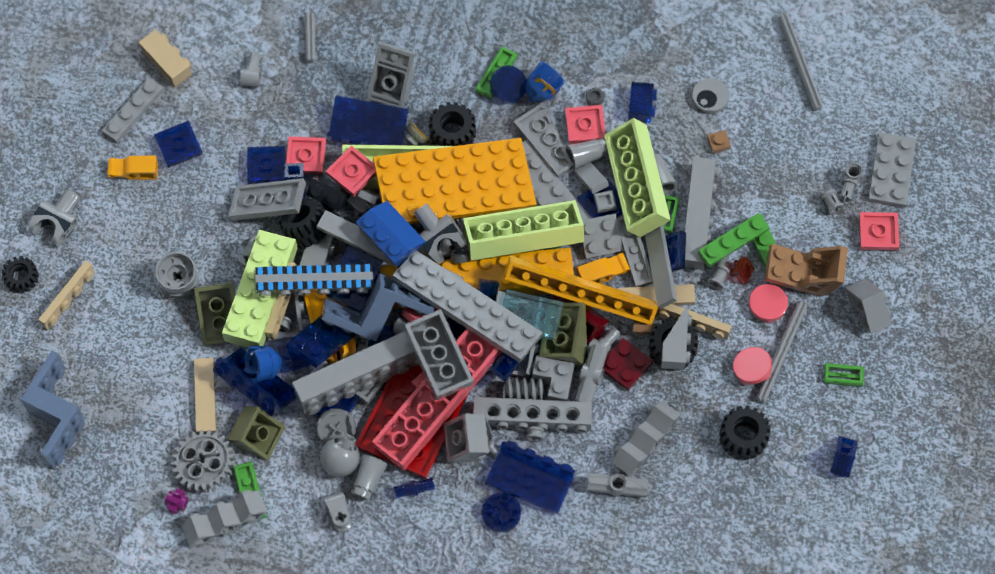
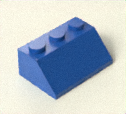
M388 201L371 208L356 221L360 229L397 268L426 243Z

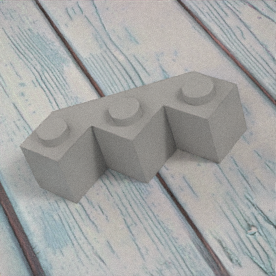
M664 401L657 405L653 404L647 412L649 414L647 420L641 425L637 424L630 433L632 437L629 442L623 446L619 445L614 452L615 458L612 463L630 477L643 466L644 460L648 455H652L660 445L662 438L670 433L681 416L679 412Z
M245 490L239 493V497L234 502L216 503L208 514L199 515L195 513L188 516L181 526L189 547L205 545L214 541L213 537L219 534L226 536L239 530V525L245 522L252 524L258 521L267 510L259 490L251 492L250 490Z

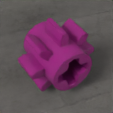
M176 488L175 492H168L164 504L168 506L169 512L177 514L178 511H185L189 498L186 497L184 490Z

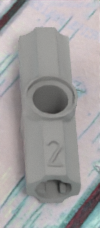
M592 344L587 362L583 365L580 373L581 381L575 397L576 401L593 402L597 386L600 385L603 378V366L609 349Z
M589 473L587 491L608 493L615 497L627 495L647 498L648 479L630 478L622 474L611 476ZM619 482L623 487L615 488L613 484Z

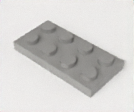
M879 132L868 202L906 208L916 138Z
M301 178L236 186L228 217L231 221L297 214L300 210L306 182Z

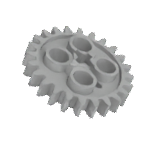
M200 430L199 435L192 432V438L186 435V442L179 441L181 448H174L178 454L172 455V458L175 460L171 462L172 467H174L172 472L174 475H177L175 478L178 482L181 481L183 487L187 485L189 491L194 487L197 493H199L201 488L207 493L208 487L215 491L216 484L222 487L220 481L228 482L226 475L233 474L230 468H235V464L231 462L236 460V457L232 455L235 451L233 447H230L231 443L226 441L225 436L220 437L218 432H215L213 436L211 430H208L207 434ZM214 446L212 451L206 452L208 447ZM195 453L192 459H187L190 454ZM214 464H220L217 469H212ZM196 471H201L198 476H193Z

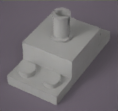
M383 42L378 44L364 109L365 113L397 123L401 121L404 104L409 99L416 65H413L416 52Z

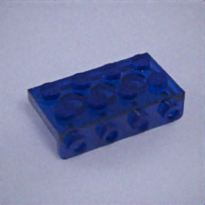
M335 95L327 136H330L332 141L342 142V139L349 140V144L360 145V142L367 143V145H403L409 109Z
M242 348L225 359L222 357L218 358L213 372L271 417L297 399L294 388L277 375L267 381L257 383L252 381L251 379L256 378V375H248L244 372L246 367L244 355L246 351ZM250 359L249 363L251 366H253L252 359Z
M502 441L501 448L487 476L485 485L558 515L574 480L575 470L568 464L562 463L561 465L556 463L549 456L542 457L531 449H522L512 441Z

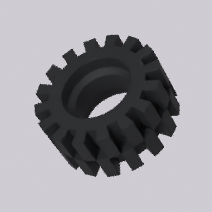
M19 256L18 260L16 257H13L14 261L12 262L9 259L7 261L8 265L4 264V270H2V278L9 290H14L15 293L19 291L21 294L25 293V289L28 292L31 291L30 287L34 288L36 286L35 282L38 283L37 277H39L34 262L30 261L27 257L24 259L23 256ZM19 269L27 271V276L23 280H15L13 278L14 273Z

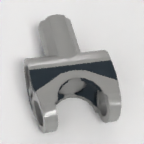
M66 189L55 205L43 201L29 223V232L36 234L46 226L55 227L52 244L55 246L62 245L78 223V218L70 213L80 200V197L75 192Z
M427 203L414 212V215L425 229L419 234L426 241L422 247L438 264L444 262L440 250V243L444 238L452 239L462 248L467 245L462 231L449 214L438 219Z

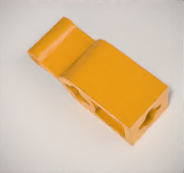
M127 156L125 159L109 158L107 176L108 178L125 177L129 180H158L159 163L157 156Z
M620 253L611 258H601L578 266L577 276L602 284L612 280L617 275L628 273L630 268L624 254Z

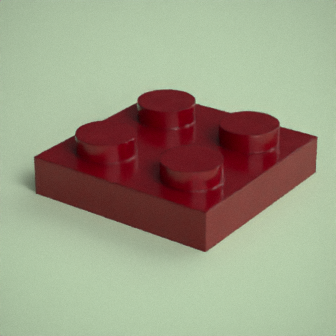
M622 338L607 355L603 369L606 375L629 391L653 364V360Z

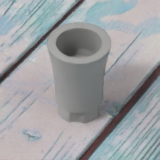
M604 139L569 144L565 147L573 164V170L608 155Z
M654 154L664 195H669L677 189L678 183L670 173L662 156Z
M362 455L351 494L366 501L370 500L371 494L374 493L376 485L388 465L372 456Z

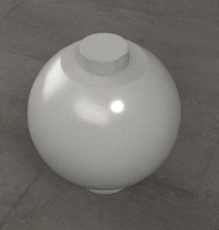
M343 433L340 438H333L322 447L320 462L330 477L347 476L357 468L360 455L355 445L356 439L353 436Z

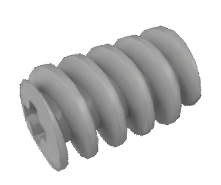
M507 377L506 382H504L503 398L508 396L514 399L516 396L517 399H522V397L530 399L532 397V400H537L538 398L543 400L542 380L538 379L537 384H535L534 379L531 378L529 384H527L526 378H523L522 382L519 383L518 378L515 377L514 382L511 383L510 377Z

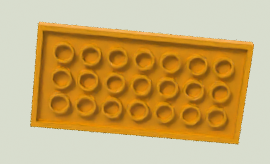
M521 138L373 157L381 203L388 201L410 225L420 223L414 212L426 203L438 219H441L446 214L456 219L536 207L537 205Z

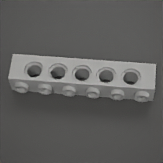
M474 397L473 414H485L489 425L498 429L513 427L518 430H527L528 427H541L544 431L555 429L557 432L575 430L577 433H586L591 431L592 402ZM491 411H495L498 413V415L495 417H491L488 415V413ZM511 412H515L518 414V416L515 418H511L508 416V414ZM530 413H535L537 417L531 419L527 415ZM549 414H554L557 416V418L551 420L547 418V416ZM574 415L576 419L571 421L567 419V416Z

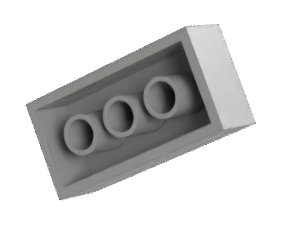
M441 309L404 325L405 334L436 401L473 384L474 380Z

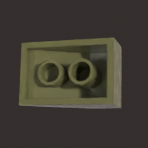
M234 281L196 286L194 291L203 346L225 343L222 331L236 295Z
M549 303L539 357L575 363V366H583L587 350L585 303Z

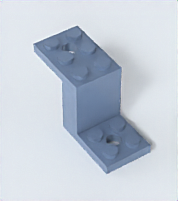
M379 273L361 312L325 298L322 304V320L328 325L339 326L348 333L354 332L359 334L365 340L376 341L395 302L401 307L415 309L421 315L433 313L434 306L392 280L391 277Z
M51 351L24 393L21 401L29 414L57 427L41 452L47 466L55 470L56 466L62 463L66 450L72 447L77 432L83 429L85 419L78 406L52 394L55 389V383L65 373V366L59 354Z

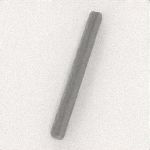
M782 14L778 20L812 109L819 110L823 104L788 14Z
M798 301L772 359L771 376L768 380L762 382L757 393L756 400L761 403H765L807 309L808 305L803 301Z

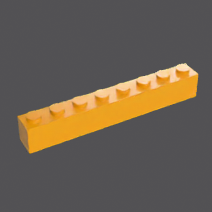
M509 256L504 271L505 280L575 302L585 303V305L652 325L658 309L657 303L654 300L514 256Z

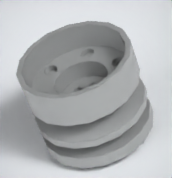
M171 252L165 254L158 261L155 274L161 291L167 297L173 300H182L189 298L195 293L194 288L199 284V277L194 261L189 255L182 252Z

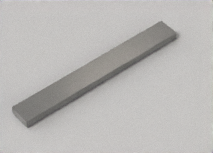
M325 210L317 224V229L396 267L359 226ZM451 272L452 274L463 280V277Z

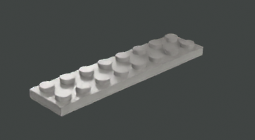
M418 251L411 254L392 275V280L438 310L441 309L444 314L519 363L542 337L543 332Z

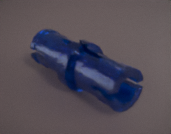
M433 477L416 482L412 480L411 483L394 486L396 498L413 494L417 496L418 493L435 490Z

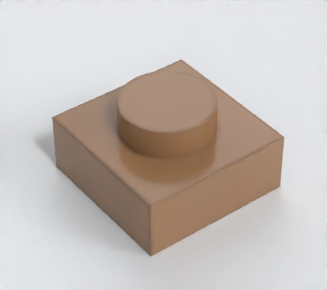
M725 130L707 134L713 154L731 149V144Z
M633 320V332H637L640 335L651 333L653 323L649 325Z

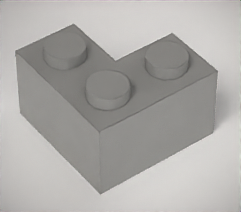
M867 279L846 287L850 305L858 310L864 329L869 333H874L892 325L890 321L891 312L885 302L887 296L883 290H880Z
M536 356L532 378L535 383H537L538 379H541L544 385H550L548 400L568 401L575 363Z

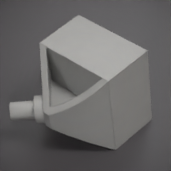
M465 413L444 423L448 462H470L489 452L494 457L501 453L495 446L492 431L485 414Z

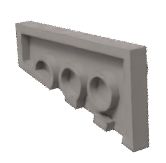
M544 102L514 121V126L530 142L558 178L573 169V164L564 145H562L560 136L553 125Z

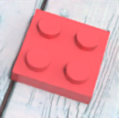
M602 105L565 108L569 144H577L594 139L605 140L604 135L606 132Z
M289 136L286 173L323 175L326 138Z
M352 145L326 170V175L353 197L376 175L374 163Z
M859 213L860 250H899L898 213Z

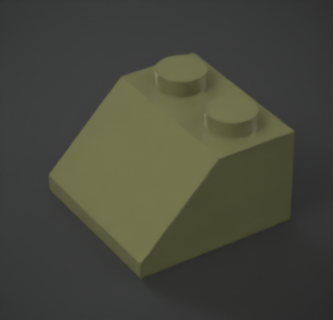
M244 406L227 440L239 449L268 461L285 426L258 406Z

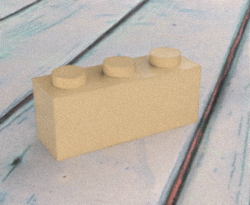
M154 30L139 41L141 51L174 87L192 75L191 63L187 58L183 59L180 56L176 46L169 44V40L164 33L160 34L157 30Z

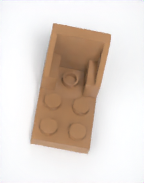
M771 244L768 250L765 281L815 296H826L844 283L848 248L844 246L813 248L806 254Z

